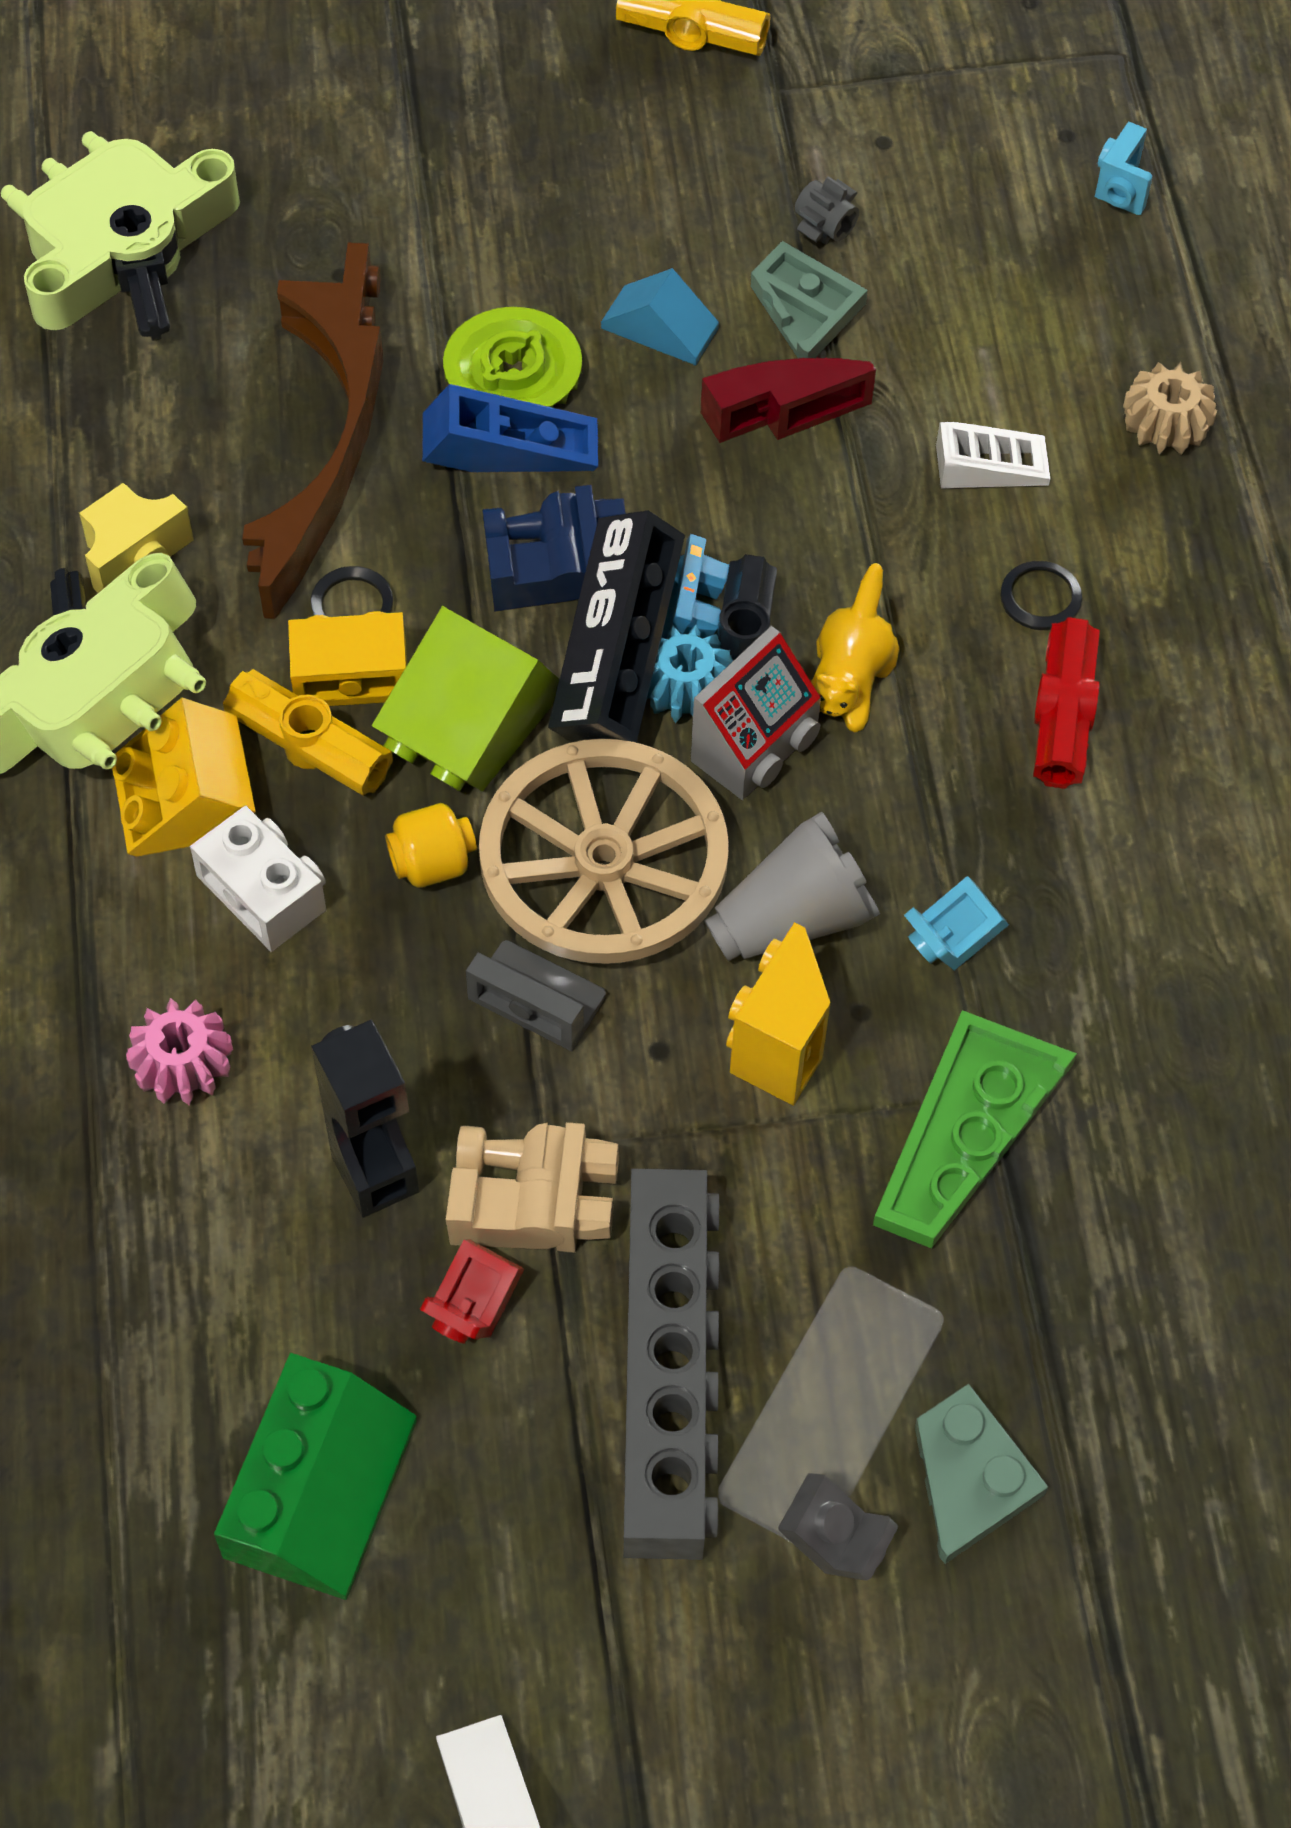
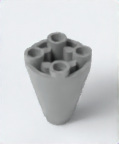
M823 812L801 823L715 907L717 914L704 920L728 962L740 954L744 959L764 954L773 939L783 941L794 922L805 927L809 940L859 927L880 915L874 900L864 886L867 883L864 875L849 852L843 854L838 847L839 839Z

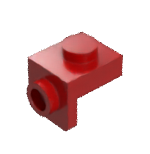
M465 1239L461 1243L435 1297H426L420 1310L435 1318L432 1324L434 1330L459 1343L466 1344L469 1337L472 1339L491 1337L524 1268L470 1239Z

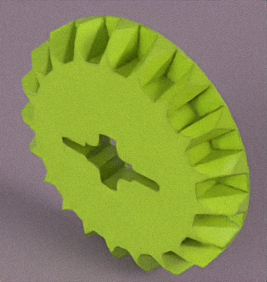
M525 307L491 309L465 321L451 335L443 356L445 382L547 407H553L556 403L566 404L570 391L577 390L579 376L582 373L581 349L570 329L561 321L545 312ZM518 361L522 362L521 371L516 368H512L507 372L504 371V362L510 365H514Z

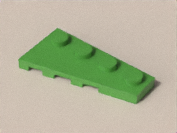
M962 1010L877 1209L873 1226L932 1249L1074 1065L1077 1053Z

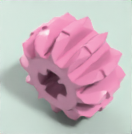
M170 998L166 1007V1013L160 1015L147 1008L144 1015L147 1026H131L129 1037L132 1047L128 1049L126 1057L130 1069L136 1071L137 1085L143 1091L154 1089L157 1099L161 1100L163 1104L175 1092H178L182 1101L190 1105L193 1098L192 1091L199 1088L213 1096L216 1088L213 1077H228L230 1065L227 1056L231 1054L233 1046L230 1035L223 1032L222 1018L216 1012L205 1015L203 1006L196 999L184 1011H181L177 1002ZM182 1050L183 1053L177 1054V1051Z

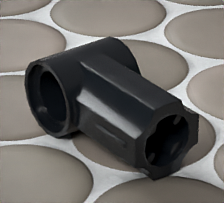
M745 554L741 559L730 561L717 636L721 642L720 649L730 650L733 661L770 627L777 568L766 562L765 557Z

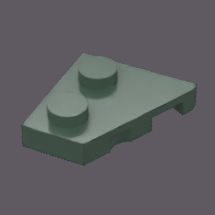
M969 1384L917 1418L915 1424L917 1443L926 1471L925 1485L929 1506L932 1505L938 1535V1554L944 1564L1045 1496L1048 1490L1047 1484Z

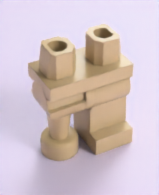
M566 1122L565 1128L548 1125V1123L538 1124L527 1133L524 1139L487 1140L484 1128L461 1126L457 1142L456 1168L452 1169L446 1213L450 1245H461L463 1240L470 1239L483 1247L549 1249L556 1247L557 1251L576 1253L577 1239L611 1238L613 1198L582 1196L583 1181L616 1184L619 1165V1144L586 1138L585 1124ZM485 1165L517 1170L516 1179L479 1176L483 1173Z

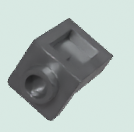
M813 1473L807 1474L778 1527V1530L825 1574L865 1581L873 1576L876 1568L884 1559L886 1550L898 1529V1525L889 1516L865 1513L826 1475Z

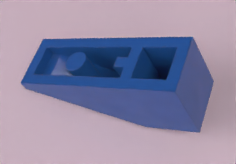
M449 384L423 412L422 461L469 472L594 471L598 467L597 418Z

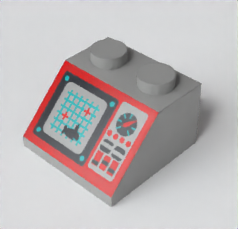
M770 626L694 697L691 762L742 801L757 786L761 788L767 787L779 774L783 761L795 750L802 752L807 749L815 740L820 730L818 718L821 697L781 633L774 627Z

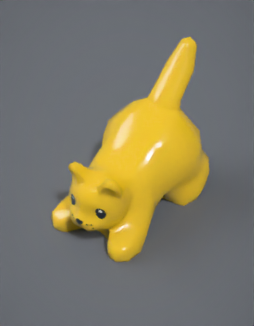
M878 563L869 566L861 581L852 607L837 609L829 615L816 641L817 657L821 661L811 683L821 697L819 713L822 712L833 717L841 715L846 727L852 732L863 730L867 724L874 678H886L896 667L899 653L898 641L893 635L891 624L877 614V607L883 587V569Z

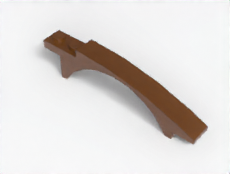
M348 242L343 283L279 280L277 296L280 302L282 328L306 342L329 364L346 393L349 406L345 428L339 444L319 475L288 503L270 514L244 525L243 545L261 546L249 552L247 569L248 572H260L258 586L263 616L266 619H275L301 583L342 508L369 436L384 362L380 326H375V307L369 306L370 298H379L380 266L371 265L369 243Z

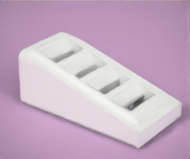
M958 422L939 423L936 449L941 488L1049 486L1050 473L1045 436ZM1021 453H1031L1033 466L1022 465ZM980 454H989L990 460L980 458ZM1001 454H1010L1011 463L1001 462Z

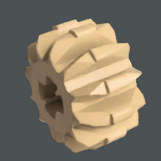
M1158 362L1151 373L1140 371L1134 379L1133 385L1130 386V391L1126 392L1123 404L1125 408L1124 414H1126V431L1137 433L1139 446L1151 442L1156 444L1159 455L1166 447H1172L1182 455L1189 444L1200 446L1202 440L1206 438L1210 426H1213L1217 413L1215 409L1216 403L1214 402V386L1202 384L1201 371L1191 374L1185 373L1181 362L1173 370L1166 369Z

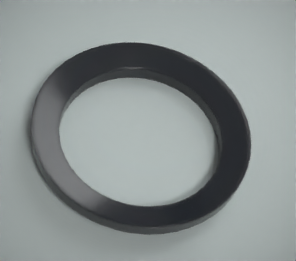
M1047 561L1026 562L1012 569L1004 578L1000 593L1001 602L1006 613L1015 622L1034 630H1051L1052 623L1063 622L1068 617L1075 618L1082 602V591L1077 579L1067 569ZM1029 571H1050L1059 575L1067 582L1071 589L1072 600L1064 611L1056 615H1032L1021 609L1015 602L1012 595L1013 583L1019 576Z
M360 566L341 567L327 573L315 585L311 595L313 615L326 616L322 610V602L328 590L343 581L360 580L371 584L381 594L383 604L380 612L391 613L393 607L392 591L384 577L371 569Z

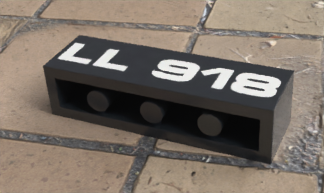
M649 510L598 518L548 724L550 730L571 742L592 739H618L637 743L685 534Z

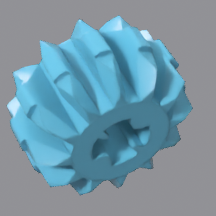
M672 625L667 633V639L661 638L647 696L650 699V706L653 708L654 714L670 709L671 717L675 723L682 717V713H690L693 716L694 697L733 662L730 650L720 649L721 642L717 634L702 639L696 625L689 634H680Z

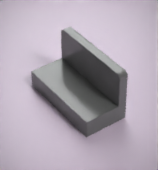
M508 940L501 942L491 958L478 952L466 969L469 1000L571 1052L606 999L604 988Z

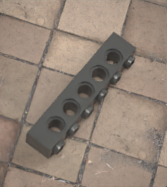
M631 1169L623 1558L703 1560L705 1538H717L718 1498L705 1497V1474H717L718 1434H705L706 1411H718V1372H706V1350H718L719 1312L706 1311V1290H718L719 1252L707 1251V1231L719 1230V1193H707V1170ZM669 1233H678L685 1236L690 1242L680 1248H670L663 1245L659 1239ZM674 1291L685 1295L689 1302L682 1307L670 1308L660 1303L658 1297L666 1292ZM676 1351L685 1355L689 1362L681 1368L669 1369L659 1364L656 1359L662 1353ZM676 1412L684 1416L689 1424L679 1431H666L660 1428L655 1420L661 1414ZM674 1474L683 1478L687 1482L688 1488L677 1495H666L657 1490L654 1482L663 1475Z

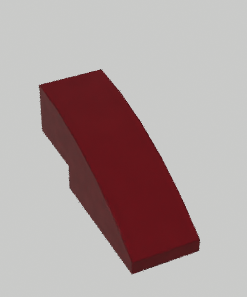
M796 358L767 361L733 368L702 378L700 413L719 443L768 425L776 439L780 440L872 404L876 368L870 361L842 358Z

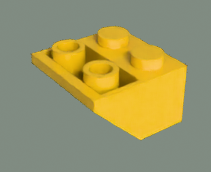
M182 697L160 715L162 723L157 730L148 731L145 728L115 753L117 762L112 767L115 778L127 854L138 857L190 847L245 805L253 813L256 812L237 715Z
M795 922L782 942L773 939L768 945L758 967V971L762 974L754 987L750 988L745 985L737 994L728 1018L734 1021V1025L726 1042V1047L732 1049L731 1074L793 1106L823 1058L831 1003L806 929Z

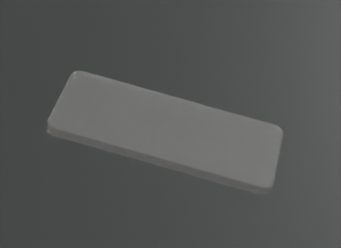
M856 1267L843 1269L720 1484L718 1490L720 1503L790 1541L778 1530V1527L808 1473L826 1475L850 1498L942 1329L944 1322L942 1313L938 1309Z

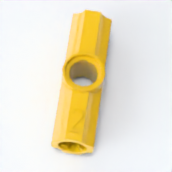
M618 0L616 5V20L663 31L672 44L688 51L698 50L705 43H710L761 56L770 28V13L721 0Z
M254 669L249 672L242 671L230 684L228 695L223 702L224 711L237 715V720L284 748L287 759L294 766L302 769L317 768L362 796L369 792L374 793L385 780L387 771L393 762L392 751L333 717L328 704L323 699L314 695L298 696ZM315 730V732L309 734H301L303 731Z

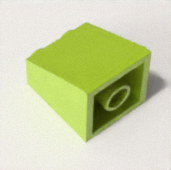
M442 606L371 726L388 737L383 746L402 759L413 764L417 756L420 755L435 764L430 774L460 792L466 782L483 792L553 706L559 678L538 659Z

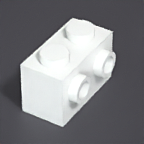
M245 805L192 844L190 849L197 877L272 952L326 911L322 887L326 881L318 866L309 857L304 855L299 859L287 847L288 842L284 834L271 819L265 818L261 821Z

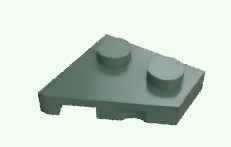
M784 241L751 272V288L797 358H816L866 305L867 289Z

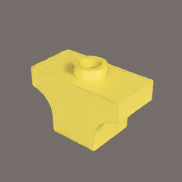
M122 483L79 513L87 546L91 549L85 554L93 589L97 593L142 557L153 553H163L171 557L194 541L188 508L174 494L163 499H145L136 495L127 485Z

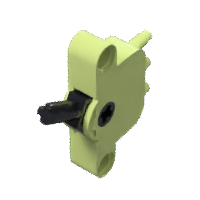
M92 131L86 132L82 137V144L88 149L90 154L69 168L62 163H58L53 158L45 159L42 163V171L48 175L49 181L34 190L29 196L23 191L16 189L13 185H6L1 190V197L7 202L8 206L24 219L31 251L37 259L26 269L24 274V283L33 319L44 329H64L80 320L120 291L121 293L130 291L140 335L142 337H151L152 341L160 340L161 335L170 330L161 285L168 284L167 278L176 270L181 258L180 250L230 217L239 207L240 200L234 160L228 153L222 150L206 149L194 154L173 168L147 145L137 140L119 139L108 142Z
M153 553L142 557L90 599L87 604L82 574L79 571L68 572L65 567L55 571V579L50 582L53 616L38 625L25 639L19 651V665L10 666L0 674V774L15 766L37 746L60 765L69 769L84 768L93 764L101 766L106 770L111 769L117 762V756L112 751L140 727L146 728L148 731L157 730L162 723L161 716L157 712L180 694L183 689L190 690L193 693H200L204 690L206 686L205 678L193 667L191 660L173 633L194 613L196 599L169 555Z

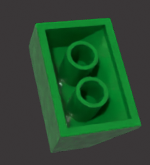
M290 1352L214 1532L222 1558L347 1600L414 1430L417 1415L351 1372Z

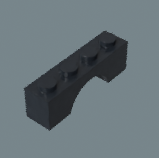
M372 1019L358 1026L345 1025L332 1030L321 1042L312 1045L311 1048L331 1156L362 1218H365L419 1193L416 1166L396 1119L409 1112L406 1084Z

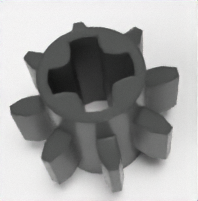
M827 177L824 183L818 180L810 182L802 190L795 204V213L803 218L797 230L815 243L820 241L824 245L829 242L830 238L837 242L843 240L852 231L859 217V209L850 203L857 192L839 179L835 181L831 177Z

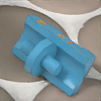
M690 534L687 539L685 554L680 556L661 638L667 639V633L672 625L680 634H689L696 625L702 639L714 635L718 628L720 608L695 600L696 593L717 599L726 583L729 564L704 555L705 538Z

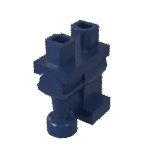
M585 485L576 486L575 494L559 493V491L549 494L538 512L506 518L505 511L502 508L483 509L494 612L579 599L598 518L626 514L624 499L593 500L592 486ZM540 539L538 542L509 545V540Z

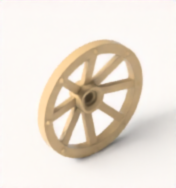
M592 739L564 744L545 751L524 763L503 782L494 794L484 815L480 830L479 854L481 874L488 896L497 912L516 933L533 945L556 956L580 962L609 964L638 960L657 954L684 939L700 925L714 907L721 893L728 865L729 842L726 823L717 800L701 778L689 767L663 751L647 745L618 739ZM615 767L641 773L614 825L602 824L586 768ZM568 773L584 831L577 835L525 802L524 799L547 781ZM659 781L683 798L696 815L634 841L630 839V835ZM510 818L523 824L572 855V857L502 864L501 844ZM703 835L705 837L707 859L699 882L635 863ZM600 861L610 862L606 865L598 864ZM579 877V880L547 920L531 910L519 898L511 884ZM629 882L685 900V902L661 921L641 929L623 884ZM599 890L605 891L622 934L592 935L568 930L567 927L594 892Z

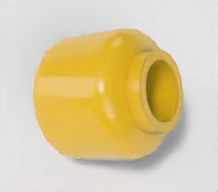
M438 803L399 815L394 821L393 832L385 835L389 856L398 879L407 877L409 882L417 888H423L463 875L468 868L467 853L477 850L475 836L469 819L467 817L457 819L453 810L444 803Z

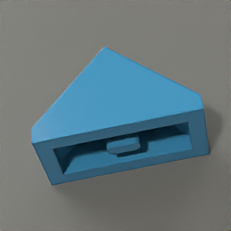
M671 268L624 285L602 319L601 329L696 365L718 331L719 322L676 271Z

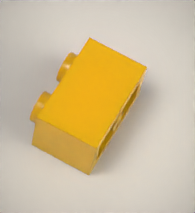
M373 611L364 615L339 617L315 615L307 619L288 620L290 678L293 693L298 696H317L323 699L328 706L386 702L407 666L403 612L384 613Z

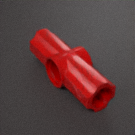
M1068 617L1063 622L1052 623L1048 636L1045 674H1041L1035 708L1034 723L1039 724L1033 769V777L1039 778L1048 787L1065 789L1069 785L1082 783L1086 769L1089 745L1088 735L1089 731L1092 732L1099 695V681L1094 680L1100 630L1093 628L1088 620Z

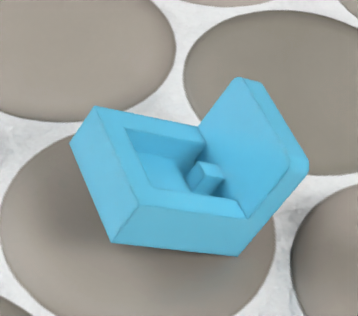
M1128 121L1118 138L1113 139L1110 137L1101 151L1098 159L1100 173L1095 197L1115 207L1141 215L1147 204L1153 178L1150 172L1138 168L1147 129Z
M968 876L923 914L913 907L904 915L915 929L908 938L930 964L939 958L954 971L1009 925L976 883Z

